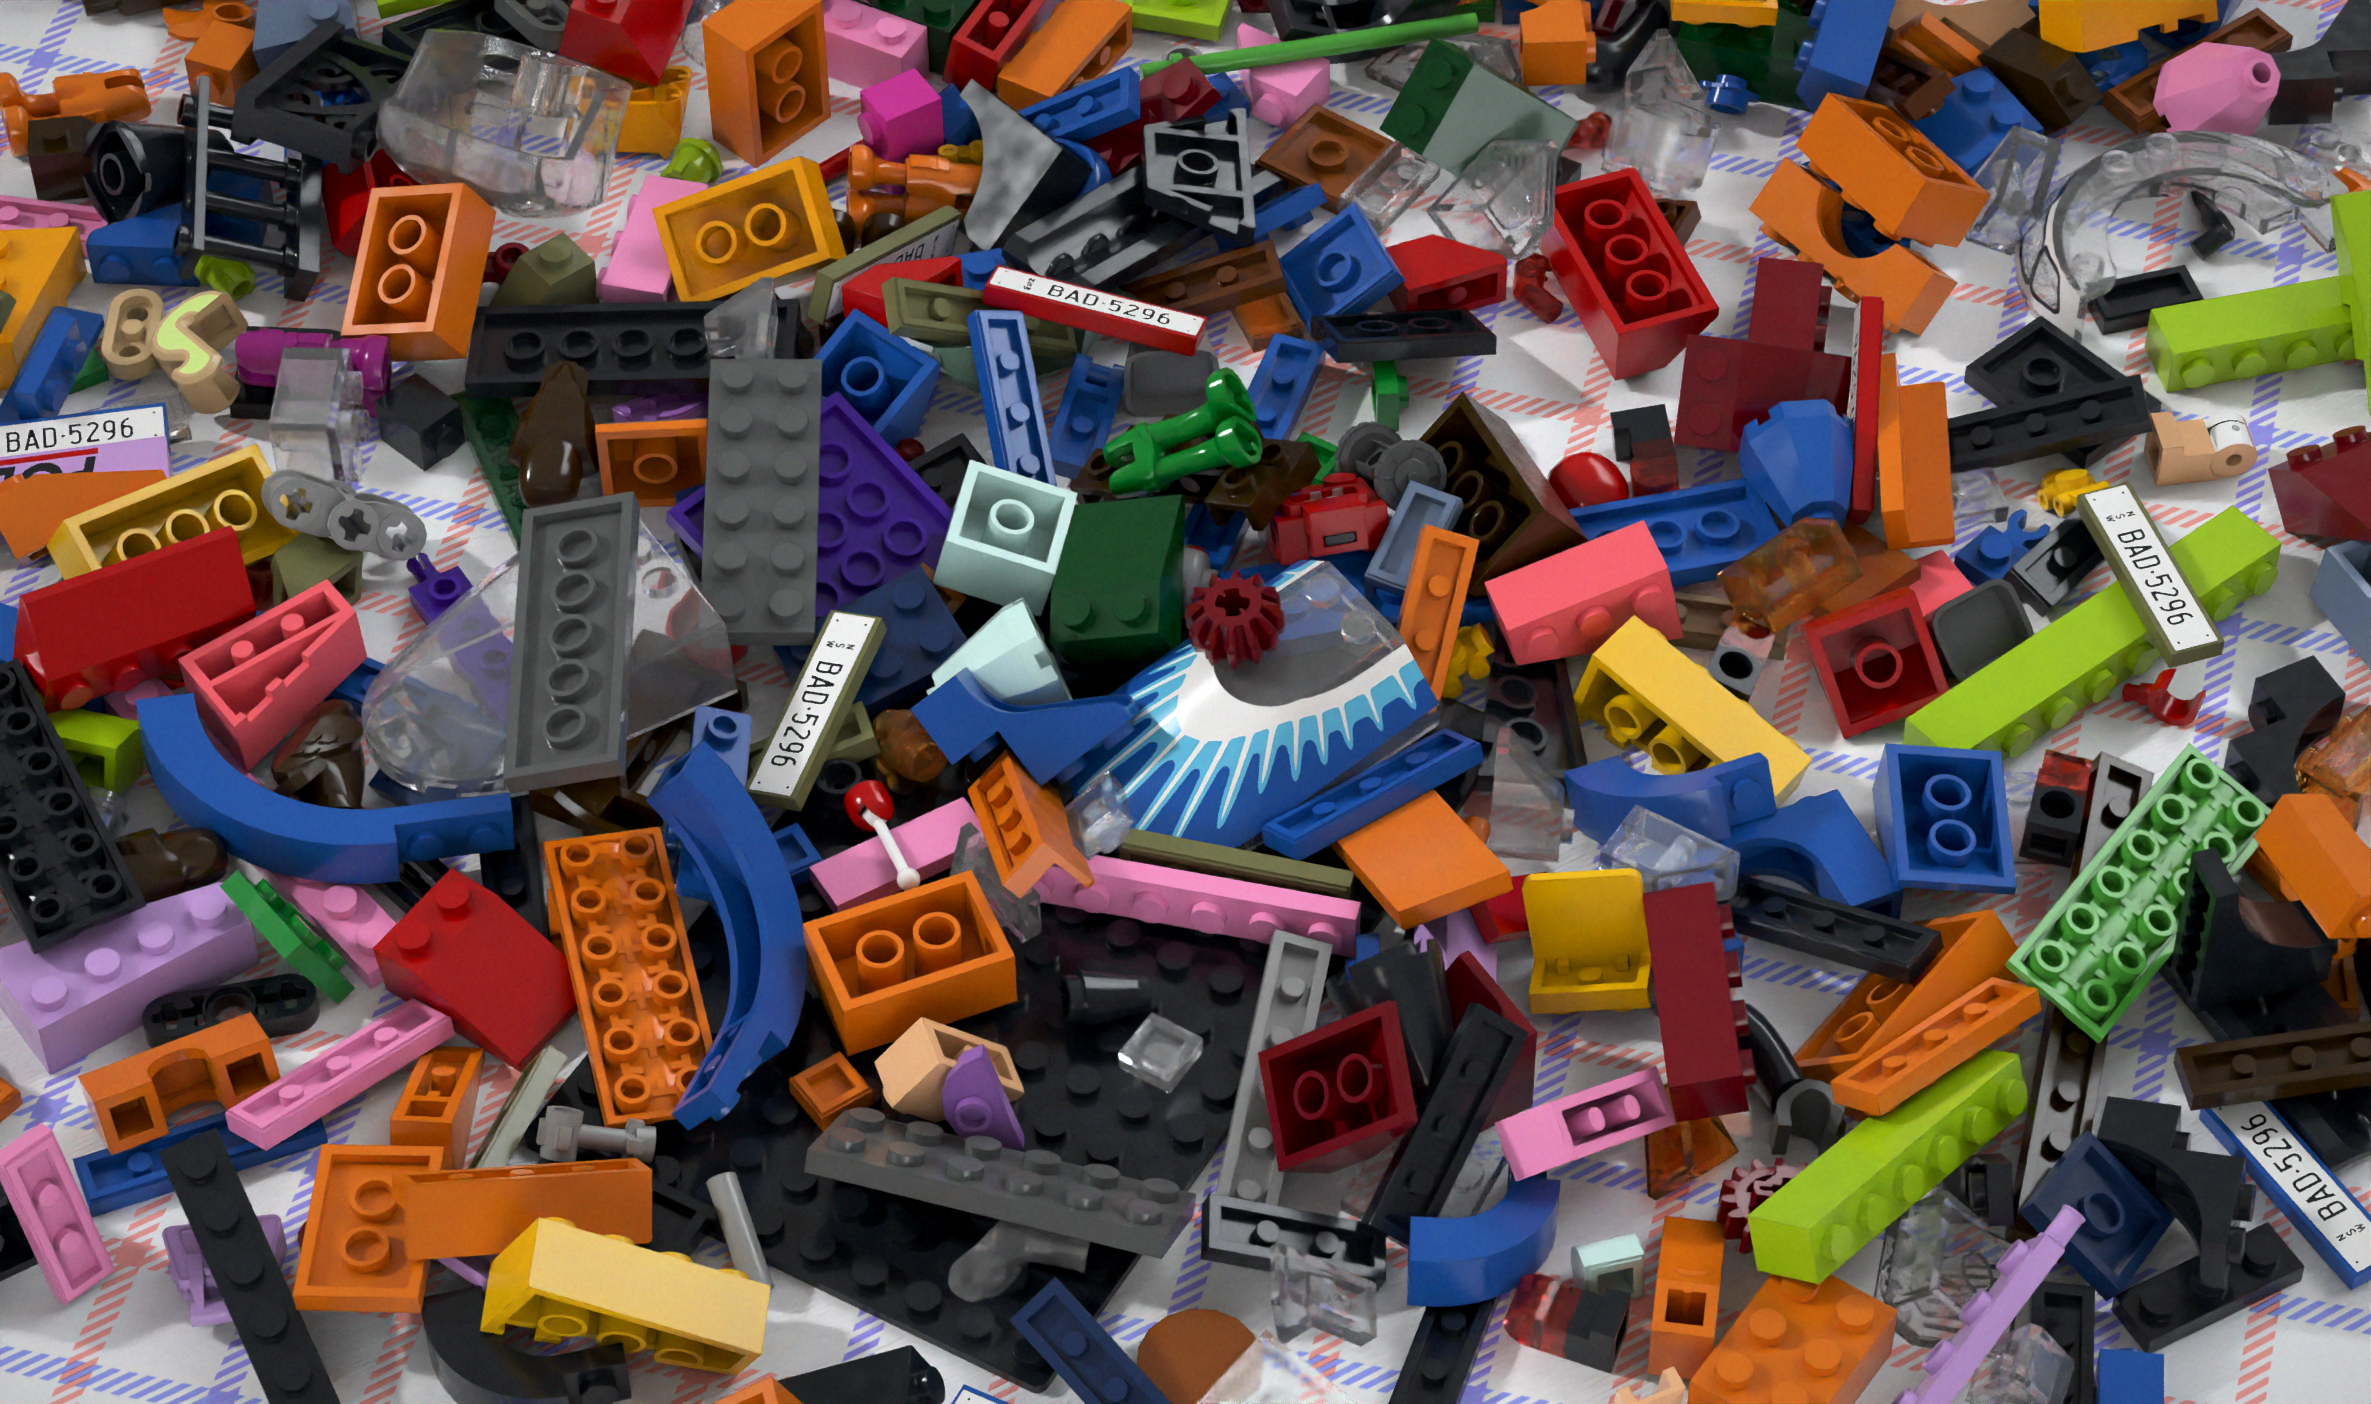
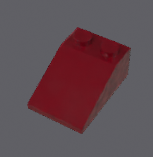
M1687 334L1674 437L1675 447L1738 455L1744 426L1756 418L1760 426L1770 419L1768 410L1778 403L1785 401L1826 399L1835 406L1837 415L1842 418L1843 413L1847 415L1852 357L1745 340Z
M2353 426L2337 431L2332 435L2334 442L2322 447L2314 444L2293 449L2286 454L2288 461L2268 468L2285 532L2371 542V432H2367L2365 426Z
M1387 1000L1258 1052L1279 1172L1333 1173L1374 1157L1418 1123L1396 1001Z

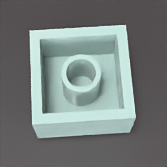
M970 460L932 584L1003 606L1024 597L1033 615L1041 617L1056 574L1078 493Z

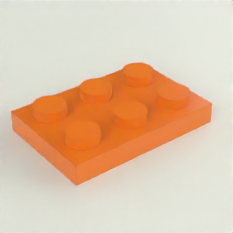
M321 1145L292 1295L296 1310L422 1312L431 1259L409 1260L405 1256L404 1209L393 1199L392 1174L446 1170L448 1161L444 1146Z

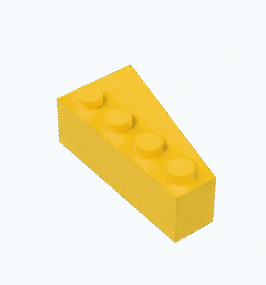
M1635 615L1592 654L1573 696L1579 724L1582 725L1589 718L1607 729L1604 739L1622 750L1629 744L1634 745L1649 754L1652 758L1651 767L1664 775L1699 771L1760 752L1768 759L1777 809L1798 788L1813 760L1802 751L1795 740L1781 734L1761 718L1749 703L1734 696L1713 679L1706 668L1692 662L1671 645L1660 631L1649 627Z
M538 1217L490 1263L480 1331L503 1335L505 1324L533 1328L535 1329L534 1341L557 1345L560 1344L561 1336L596 1339L598 1347L622 1342L625 1354L637 1353L647 1348L654 1350L656 1362L737 1376L762 1355L771 1286L750 1280L746 1273L739 1270H716L693 1263L689 1256L682 1253H659L635 1246V1243L625 1236L614 1234L602 1236L578 1229L572 1221L564 1218Z

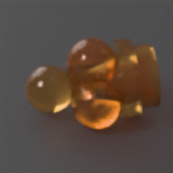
M907 709L882 710L875 717L873 729L876 738L881 741L879 744L881 753L877 754V758L882 767L890 771H897L906 779L923 782L938 776L945 768L948 761L947 757L912 711Z

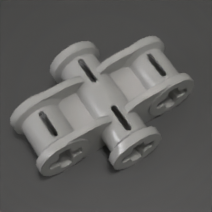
M281 469L268 476L262 485L261 498L263 505L279 524L318 537L331 536L335 543L344 549H362L387 558L404 561L420 553L426 543L427 532L425 525L407 505L372 493H357L351 485L342 480L332 479L327 481L293 469ZM296 489L302 496L299 503L290 502L286 508L280 502L282 494L292 495ZM402 522L407 527V531L405 534H395L393 539H391L386 534L388 527H398Z

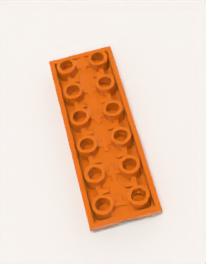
M659 826L543 842L546 871L604 1126L624 1129L628 1118L644 1120L645 1125L676 1119L672 1112L712 1046L713 1040L661 828Z

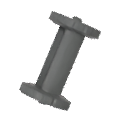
M1374 421L1359 423L1357 426H1353L1346 431V434L1338 442L1339 445L1334 456L1336 459L1334 462L1336 471L1338 473H1353L1356 475V478L1362 477L1377 493L1378 497L1387 504V507L1396 511L1410 480L1443 491L1446 486L1447 469L1441 454L1425 442L1414 439L1410 441L1402 440L1400 435L1395 433L1394 429L1385 424Z

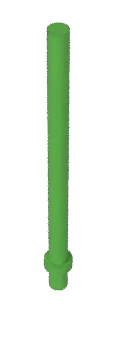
M1473 12L1189 56L1188 58L1204 75L1429 41L1432 37L1441 39L1478 33L1479 25L1477 15ZM1174 53L1169 55V60L1140 64L1141 80L1185 57H1182L1181 53Z

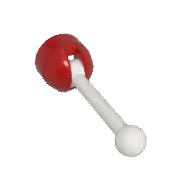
M867 780L856 784L847 792L843 801V806L849 819L862 831L877 832L898 871L897 883L902 890L906 891L918 887L920 884L919 873L915 869L908 867L885 824L894 815L893 800L883 783L876 780ZM865 806L867 809L864 812L861 811V809Z

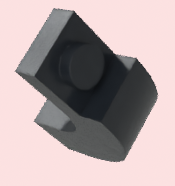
M1266 0L1280 41L1283 42L1446 17L1460 2V0ZM1407 44L1323 58L1330 60V64L1357 62L1387 54Z
M481 1286L424 1297L421 1313L432 1366L446 1392L458 1404H612L616 1401L632 1398L622 1342L553 1356L525 1354L506 1345L494 1333L480 1331L484 1308Z

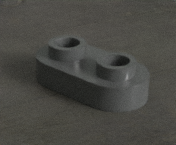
M494 0V8L498 14L538 48L546 51L560 49L570 9L562 0Z

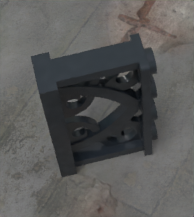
M326 19L236 91L230 140L250 146L257 139L337 164L339 165L338 173L350 176L363 163H368L374 154L385 144L391 143L396 135L407 125H412L417 117L429 106H434L437 103L443 87V78L438 75L440 57L429 54L422 60L344 35L345 25ZM353 88L366 103L321 106L320 97L315 92H334Z

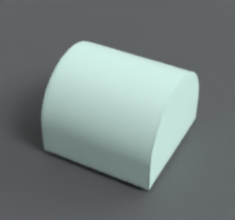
M1635 1234L1573 1246L1571 1248V1267L1579 1297H1581L1583 1290L1604 1296L1607 1287L1630 1293L1631 1299L1644 1297L1645 1253Z

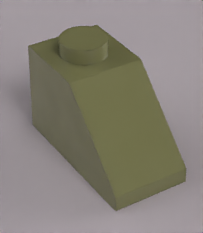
M562 232L518 257L489 306L600 304L599 299L596 297L597 278L595 262Z
M304 532L300 533L274 553L271 562L274 606L276 607L326 579L331 582L352 606L361 598L363 552L360 550L344 549L328 537H318Z

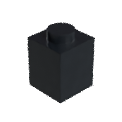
M414 373L375 401L381 440L423 471H427L443 458L451 456L461 445L466 443L460 404L417 373Z

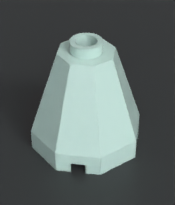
M1024 597L1002 607L932 673L935 686L926 690L928 695L967 667L985 689L996 697L1012 704L1036 705L1073 700L1053 653H1050L1039 624Z

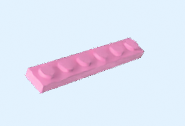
M1088 853L1083 854L1095 880L1090 888L1085 887L1054 863L1022 897V899L1034 903L1044 902L1078 908L1090 913H1105L1139 919L1147 923H1161L1184 927L1207 934L1217 933L1256 940L1263 944H1270L1273 933L1277 929L1333 944L1331 954L1351 958L1356 956V934H1360L1361 902ZM1008 890L1009 896L1018 898Z

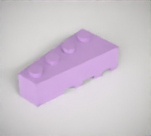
M221 881L147 903L145 907L111 922L91 927L74 938L37 954L32 953L26 940L0 948V1008L49 1074L143 1026V1012L153 1000L165 995L218 986L260 964L252 923L221 889L220 885L223 884Z

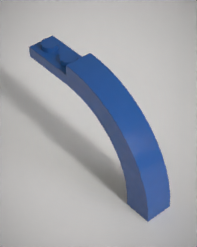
M194 693L135 700L144 760L153 782L165 801L190 827L209 828L215 831L227 853L250 864L279 874L306 880L343 884H375L400 882V863L431 861L439 858L478 853L486 854L494 851L514 849L513 812L509 793L380 809H340L300 802L258 785L242 775L223 758L203 729L198 717Z
M705 740L667 766L646 799V802L673 829L697 863L716 902L724 926L729 951L730 993L723 1024L712 1046L672 1112V1115L688 1131L709 1117L714 1121H718L727 1115L741 1097V1094L737 1091L739 1084L749 1077L759 1065L788 1047L798 1025L804 1003L807 980V951L804 945L803 920L798 897L786 862L776 839L749 793L728 765Z

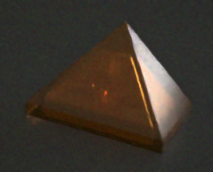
M1667 1083L1664 1085V1088L1670 1101L1671 1107L1673 1109ZM1719 1116L1677 1122L1678 1124L1644 1136L1647 1194L1650 1198L1657 1201L1702 1176L1739 1152Z

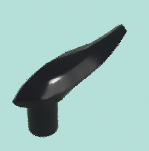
M2191 186L2190 193L2193 202L2201 214V222L2208 231L2190 243V246L2194 253L2201 260H2204L2223 245L2234 240L2235 228L2209 197L2197 187Z

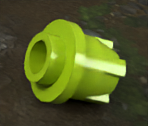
M684 138L675 147V156L660 174V177L705 184L713 183L722 174L723 165L718 151L712 144L702 139Z
M202 255L194 270L196 278L202 284L210 285L214 290L229 293L234 302L246 294H251L256 288L254 277L257 273L246 263Z

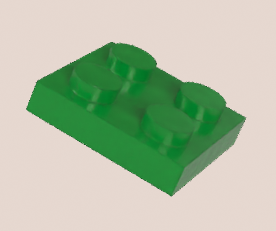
M236 870L220 885L221 889L277 952L334 1002L339 1004L355 989L340 971L347 964L346 960L324 938L320 939L312 930L315 927L312 922L292 902L287 903L264 878L254 885L242 873Z

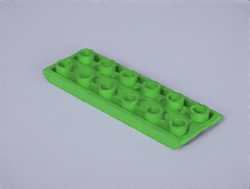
M2188 743L2004 966L2029 987L2037 988L2040 995L2055 1004L2069 1020L2099 1044L2173 953L2192 853L2215 847L2231 878H2233L2259 846L2254 835L2272 810L2193 745Z

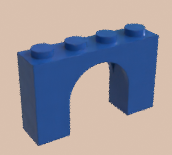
M1838 789L1818 796L1804 797L1792 805L1778 809L1777 813L1730 827L1732 838L1687 848L1648 851L1636 859L1627 861L1626 868L1636 869L1641 873L1645 893L1714 881L1717 894L1726 885L1740 879L1742 875L1749 877L1769 875L1793 881L1804 887L1812 895L1900 920L1904 888L1896 887L1887 862ZM1735 931L1736 939L1726 940L1725 947L1726 953L1737 951L1742 974L1745 945Z

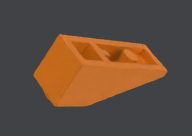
M162 469L34 474L27 479L22 474H17L0 483V531L17 561L22 567H25L49 554L46 545L64 519L165 480L167 477Z
M436 1046L419 1057L390 1119L391 1145L444 1146L448 1161L446 1170L463 1168L485 1060V1048Z

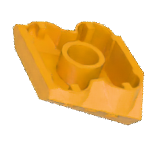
M592 65L585 73V87L579 89L577 94L578 128L576 140L591 158H593L597 151L659 153L665 161L680 142L692 78L691 69L689 66L667 65L657 88Z

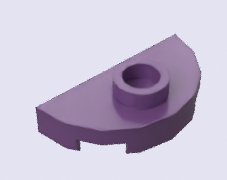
M709 393L644 395L612 407V422L708 418Z
M984 1044L963 1052L943 1083L942 1104L945 1119L957 1135L963 1138L976 1135L988 1136L1000 1141L1002 1147L1024 1150L1025 1136Z

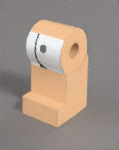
M2172 411L2150 413L2153 431L2147 432L2144 454L2156 487L2214 481L2220 478L2241 475L2248 471L2258 458L2246 420L2238 413L2221 412L2207 419L2175 421Z

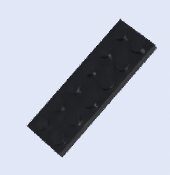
M799 299L477 306L464 382L467 399L535 397L541 387L544 367H549V364L558 363V360L577 362V366L583 367L586 372H589L587 396L709 393L710 359H797L801 322Z

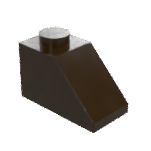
M2015 27L2007 31L1977 56L1983 66L1986 65L2044 128L2043 138L2073 123L2104 97L2074 53Z
M81 115L28 121V158L38 200L58 201L89 198L83 174L91 173L90 156L82 157V149L88 131L96 123Z

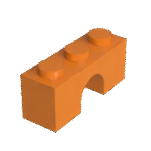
M249 1012L82 1074L78 1078L95 1129L112 1156L170 1134L166 1119L181 1107L200 1101H217L228 1111L277 1081L281 1076L269 1038L252 1013Z

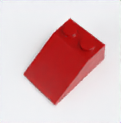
M453 868L373 947L386 990L405 1002L414 998L451 1017L454 1032L480 1048H485V1051L519 1072L578 1011L566 956L498 895Z

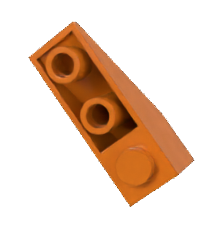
M1665 1216L1653 1307L1647 1374L1661 1376L1663 1370L1674 1366L1680 1378L1692 1379L1713 1351L1725 1238L1723 1237L1725 1224L1715 1221Z

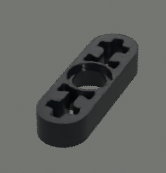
M283 974L161 996L147 1005L142 1015V1022L148 1045L152 1049L222 1023L215 1019L218 1012L229 1006H240L245 1008L247 1013L251 1012L269 1039L308 1030L318 1020L320 1007L315 985L300 974ZM297 999V1007L285 1009V1001ZM265 1003L266 1014L259 1015L257 1004ZM203 1014L206 1025L198 1026L196 1015ZM178 1020L177 1028L165 1030L166 1022Z

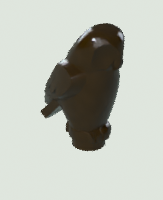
M558 360V363L549 364V367H544L541 387L525 409L513 433L507 462L519 470L518 491L528 509L574 501L579 491L581 479L599 471L595 437L596 423L587 399L589 372H586L585 368L577 366V362Z
M332 698L313 708L303 718L292 736L278 749L271 764L273 778L277 785H279L273 792L288 798L293 795L297 801L323 807L364 809L361 803L365 785V759L360 743L363 735V725L357 721V712L351 703L346 700Z
M187 827L158 834L154 828H147L113 839L146 904L211 885L223 878L230 866L228 854L216 832L209 828Z

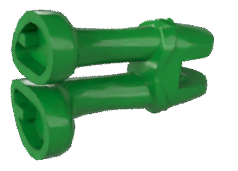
M1225 367L1211 373L1207 377L1205 394L1208 401L1203 405L1152 424L1141 422L1103 447L1106 463L1114 468H1120L1113 472L1109 478V488L1115 498L1129 499L1167 490L1173 481L1190 474L1225 465L1243 469L1256 464L1260 460L1262 441L1258 432L1250 424L1256 421L1255 409L1242 381L1232 369ZM1216 432L1215 437L1201 444L1173 454L1169 453V449L1179 444Z

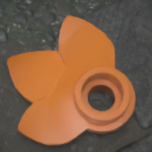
M204 0L203 9L196 11H183L171 8L162 9L164 22L169 28L168 35L181 41L197 42L214 19L255 30L256 19L253 17V11L240 0Z

